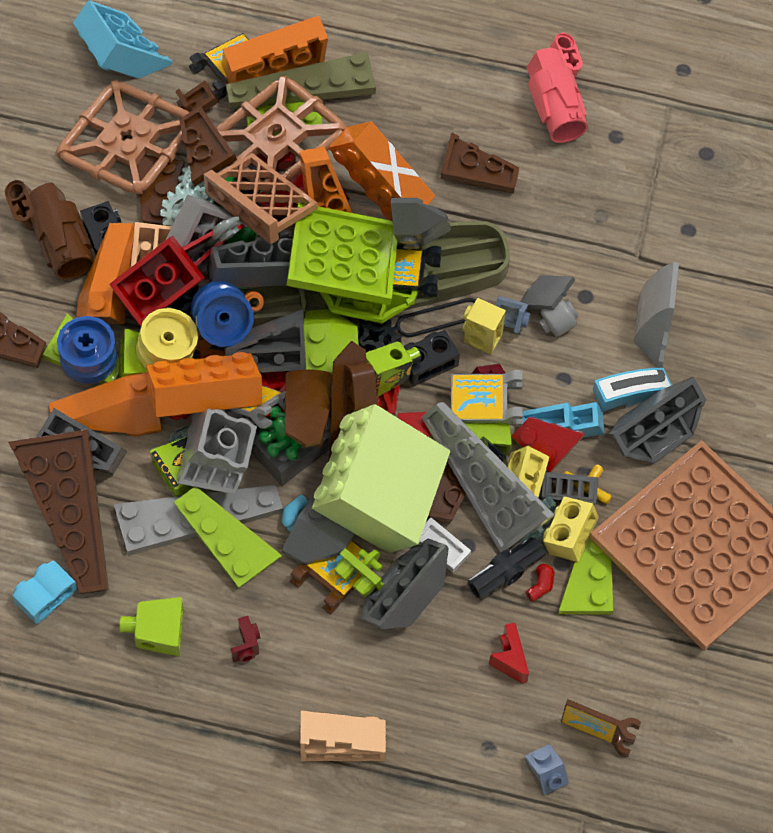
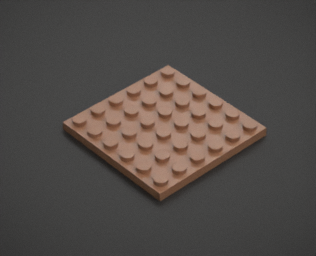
M702 440L589 535V538L703 651L709 648L773 591V507Z

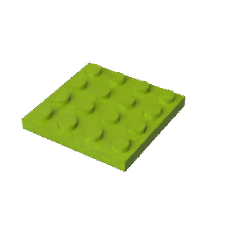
M298 203L297 208H302L306 204ZM318 206L317 210L294 224L286 286L390 306L397 250L393 221Z

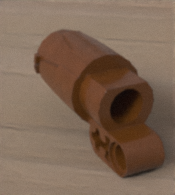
M13 180L8 183L5 188V196L14 219L25 229L35 231L48 267L53 269L56 278L72 280L87 274L94 262L89 251L92 245L76 204L66 200L64 193L53 183L43 184L34 190H31L20 180Z

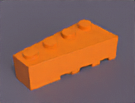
M318 15L223 48L222 67L228 83L324 62L328 36Z
M325 147L299 151L305 194L315 200L319 207L352 213Z

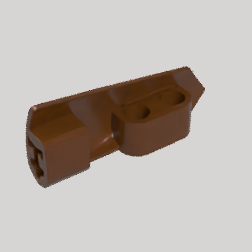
M353 341L333 361L328 462L332 455L331 447L341 430L340 423L342 419L348 414L374 404L377 405L374 368L372 364L366 361V350Z
M302 369L286 373L285 435L295 439L298 444L304 447L313 446L321 448L331 404L332 374L330 372Z

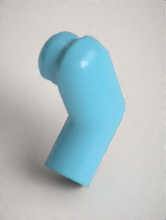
M302 494L283 509L282 524L284 527H287L289 532H291L298 513L308 503V500Z

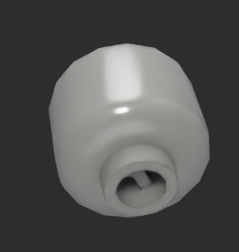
M561 299L554 310L541 309L540 312L543 319L539 320V323L546 334L552 332L553 335L559 337L576 326V318L579 316L569 300L564 301Z

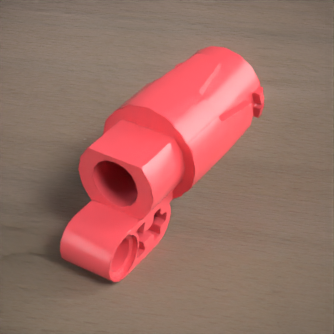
M558 33L549 48L536 51L527 66L530 75L528 87L542 123L546 124L551 140L555 143L575 140L582 136L588 128L585 119L587 114L575 81V77L583 66V61L574 38L567 33Z

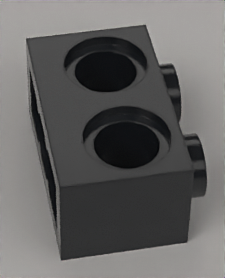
M109 201L80 210L81 219L95 255H97L109 224L121 223L117 208L112 209ZM100 220H106V221L103 222V223H99V222H98V221H100Z
M446 330L438 333L432 332L419 342H411L403 346L405 350L416 347L421 355L422 362L413 364L411 367L409 381L413 387L459 366L460 353ZM435 349H442V350H444L445 352H443V353H437V352H435L434 350H435Z

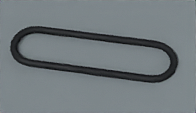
M464 298L405 314L397 320L398 332L403 336L413 337L464 323L466 320L461 319L413 333H406L400 328V323L405 318L471 301L475 303L476 299Z

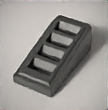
M545 472L542 499L543 501L562 502L565 496L596 505L598 477ZM552 481H557L556 494H551ZM563 481L568 482L567 495H562ZM574 482H579L578 496H573ZM584 483H590L588 497H583Z

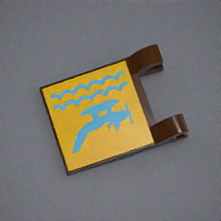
M352 540L346 549L363 562V559L358 556V553L363 548ZM340 554L324 560L313 561L308 565L301 564L291 572L293 577L290 579V582L297 588L306 581L308 576H311L330 592L323 601L325 602L323 609L330 615L354 589L353 585L361 577L355 571L345 581L335 572L334 569L342 559Z
M569 699L566 701L561 723L611 743L622 757H628L631 751L623 747L622 743L626 741L634 744L636 735L629 733L627 728L633 727L638 730L641 721L636 718L617 720Z

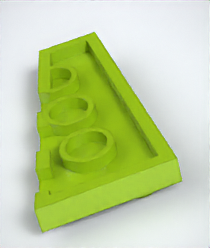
M192 488L174 501L176 508L238 589L282 557L279 552L199 488Z

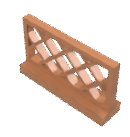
M253 153L219 173H215L211 169L203 174L206 194L231 214L238 216L241 222L269 244L279 240V232L318 209V203ZM253 164L257 167V170H243V168ZM238 177L237 182H227L224 179ZM242 177L256 178L255 182H241ZM260 178H272L274 180L273 183L259 182ZM240 190H254V194H242ZM258 190H272V195H258ZM276 190H287L290 192V195H276ZM256 202H271L270 207H259ZM275 202L289 203L288 208L274 207ZM293 203L306 204L302 208H292ZM273 215H287V217L278 222L273 218Z

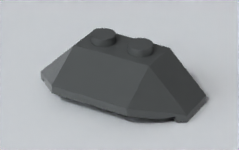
M391 198L394 236L399 245L404 246V249H419V246H425L451 230V223L447 214L432 205L423 204V200L419 198Z
M690 377L659 390L620 417L610 434L623 456L655 463L694 435L706 398L695 378Z
M314 495L297 517L282 549V553L304 565L339 555L344 548L348 547L356 535L313 510Z
M427 538L420 546L414 547L398 557L381 577V582L384 584L383 588L380 591L375 588L365 597L362 620L380 629L411 626L444 586L449 551L447 545Z

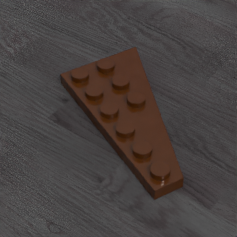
M89 430L8 442L31 487L30 489L55 537L57 546L65 558L79 592L87 594L109 590Z

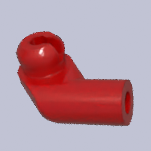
M540 564L536 568L538 583L525 591L531 602L536 601L552 590L555 577L552 566Z

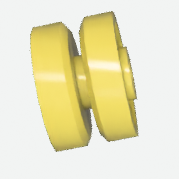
M164 308L150 313L142 322L136 345L138 360L146 368V365L154 364L157 361L176 362L184 358H192L198 340L197 327L192 319L180 310Z

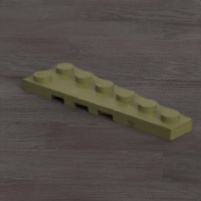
M368 52L354 53L351 56L226 84L229 109L241 108L240 105L244 101H250L271 83L280 79L281 76H288V79L296 81L312 96H317L321 100L376 94V85ZM290 89L287 91L285 104L304 102ZM277 92L260 106L276 105Z

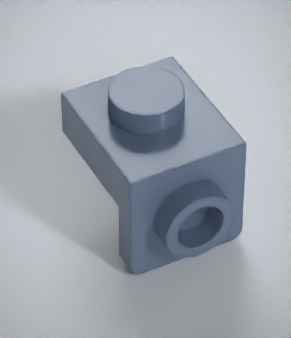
M498 296L495 306L506 310L504 326L513 328L514 333L519 334L522 327L527 328L531 313H527L528 304Z
M550 744L525 755L526 763L538 778L541 791L544 794H548L569 783L565 764Z

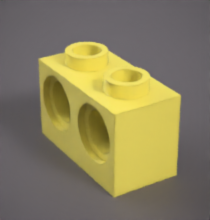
M477 298L473 306L469 305L463 316V319L466 320L462 328V332H465L464 343L492 355L503 335L506 310Z
M529 446L511 452L507 467L537 498L539 497L549 456Z
M564 496L561 504L555 508V516H553L554 519L550 528H547L544 532L543 542L549 555L579 562L589 540V535L593 531L599 516L592 503Z

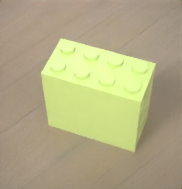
M376 404L346 415L340 423L341 430L339 436L331 447L332 455L323 469L322 474L324 476L322 482L314 493L315 501L312 509L387 553L418 545L450 450Z

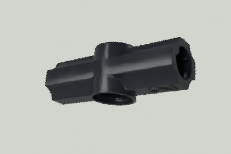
M530 536L512 550H504L496 555L489 563V566L471 577L467 584L475 597L482 601L503 585L509 586L515 583L524 574L526 569L545 557L546 552L541 542L537 538Z

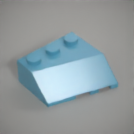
M88 0L73 22L79 32L78 35L84 39L88 45V50L97 59V64L104 70L109 71L111 69L129 76L141 78L168 67L173 62L168 56H161L157 52L159 47L154 42L141 36L143 30L125 12Z

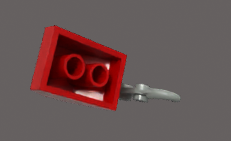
M238 216L229 218L226 221L223 220L212 229L213 231L184 247H181L175 237L171 236L109 285L139 325L142 326V322L150 313L158 309L170 307L205 279L196 266L210 255L212 248L195 263H193L187 253L212 238L220 240L213 247L220 246L245 226Z

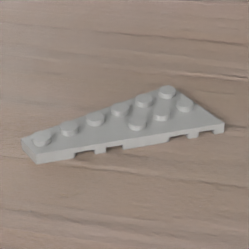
M444 402L436 404L422 416L434 440L450 450L447 462L500 552L504 550L509 551L555 516Z

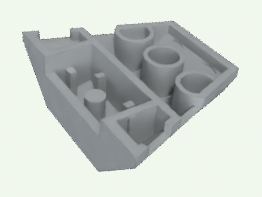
M677 262L670 263L654 273L641 289L638 300L634 342L659 368L663 367L664 351L667 347L668 332H670L674 313L679 263Z

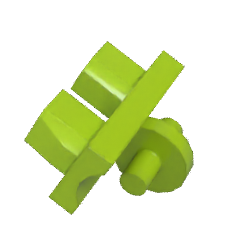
M344 548L340 553L342 559L334 569L335 572L345 581L355 571L360 574V579L353 587L364 598L375 588L380 591L384 586L381 582L382 579L370 570L372 567L379 572L383 568L377 561L380 553L377 550H373L368 554L362 549L358 553V556L363 559V562H361Z

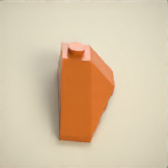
M134 223L109 224L79 295L76 318L92 316L100 318L107 324H124L126 306L109 284L130 268Z
M147 372L124 376L49 403L50 413L55 408L89 429L102 431L104 434L117 432L137 437L162 432L160 418L156 417L148 396Z

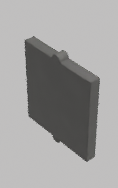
M540 275L531 288L527 289L526 295L520 302L528 304L530 309L554 310L561 299L567 295L566 292L572 286L575 279L573 276Z

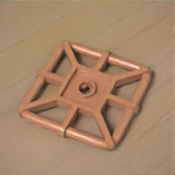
M281 76L280 79L271 83L250 101H244L240 105L241 108L219 124L216 129L226 142L247 141L251 144L230 165L251 153L255 156L261 153L268 159L267 165L276 171L277 161L291 151L300 159L299 151L303 149L298 144L308 136L331 135L316 147H325L326 151H328V147L347 126L338 116L323 105V101L319 97L312 96L296 81L288 79V76ZM289 89L305 102L293 113L285 107L286 95ZM277 92L276 105L263 115L259 113L256 108ZM311 112H317L330 124L306 125L301 120ZM246 116L255 120L243 130H229ZM274 131H281V133L276 136H273L272 134ZM301 160L284 172L282 176L291 181L301 173ZM248 166L243 168V170H251ZM245 177L249 182H255L256 178ZM260 178L259 182L273 183L274 180L272 178H265L264 181ZM261 190L266 195L272 194V190Z
M114 80L111 81L112 84H109L100 93L88 110L83 111L79 115V121L62 140L56 149V153L59 159L91 174L93 179L98 181L104 180L127 192L140 195L154 182L164 167L175 159V153L184 143L179 120L160 125L151 123L148 120L158 108L178 118H182L190 112L163 100L158 94H149L130 84ZM121 92L148 103L139 116L124 110ZM114 94L118 109L115 116L109 123L95 118V115ZM87 125L101 131L95 141L71 146ZM180 131L167 148L162 149L153 145L160 136ZM131 135V140L126 139L123 141L124 136ZM97 151L107 155L100 165L96 166L76 157ZM148 153L159 158L140 181L137 164L145 154ZM116 160L130 166L133 183L108 172Z

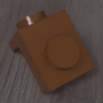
M203 81L186 94L180 89L175 91L179 97V100L176 101L178 106L188 112L193 111L199 106L205 112L219 103L206 81Z

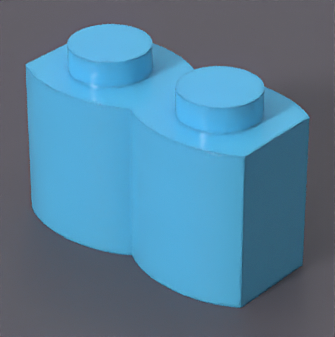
M53 560L48 564L40 565L35 571L33 578L20 582L15 587L12 596L14 603L35 624H38L48 617L57 606L68 600L77 590L76 582Z

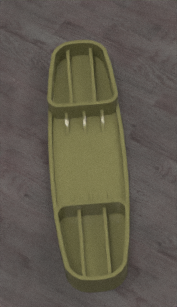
M487 221L450 222L451 230L431 243L415 249L425 250L431 246L441 247L440 267H431L425 263L424 277L428 275L438 276L437 297H429L419 291L415 303L405 310L458 298L499 285L508 273L510 262V249L503 230ZM291 286L249 287L240 290L243 294L248 291H257L264 300L262 309L258 312H253L254 323L252 328L302 309L303 320H305L306 311L329 309L322 295L317 291ZM257 298L250 299L251 307H255L258 304ZM341 315L347 320L359 319L355 317Z

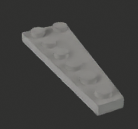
M276 485L237 489L235 494L226 492L205 493L242 524L283 513ZM181 496L114 505L128 556L198 536L174 505V501Z

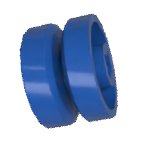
M225 281L211 282L202 286L194 295L190 305L191 318L201 336L210 344L219 347L233 346L241 342L250 333L254 323L253 309L247 298L234 284Z
M83 316L67 322L60 330L57 338L61 368L66 376L75 382L91 384L100 382L113 372L117 363L114 332L109 324L100 318Z

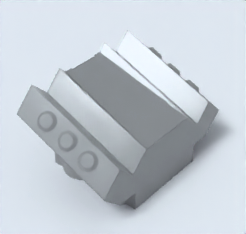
M207 409L204 412L193 413L185 451L180 460L181 468L177 475V482L179 484L235 494L241 483L243 471L248 467L257 428L254 425L255 422L248 416L228 409Z

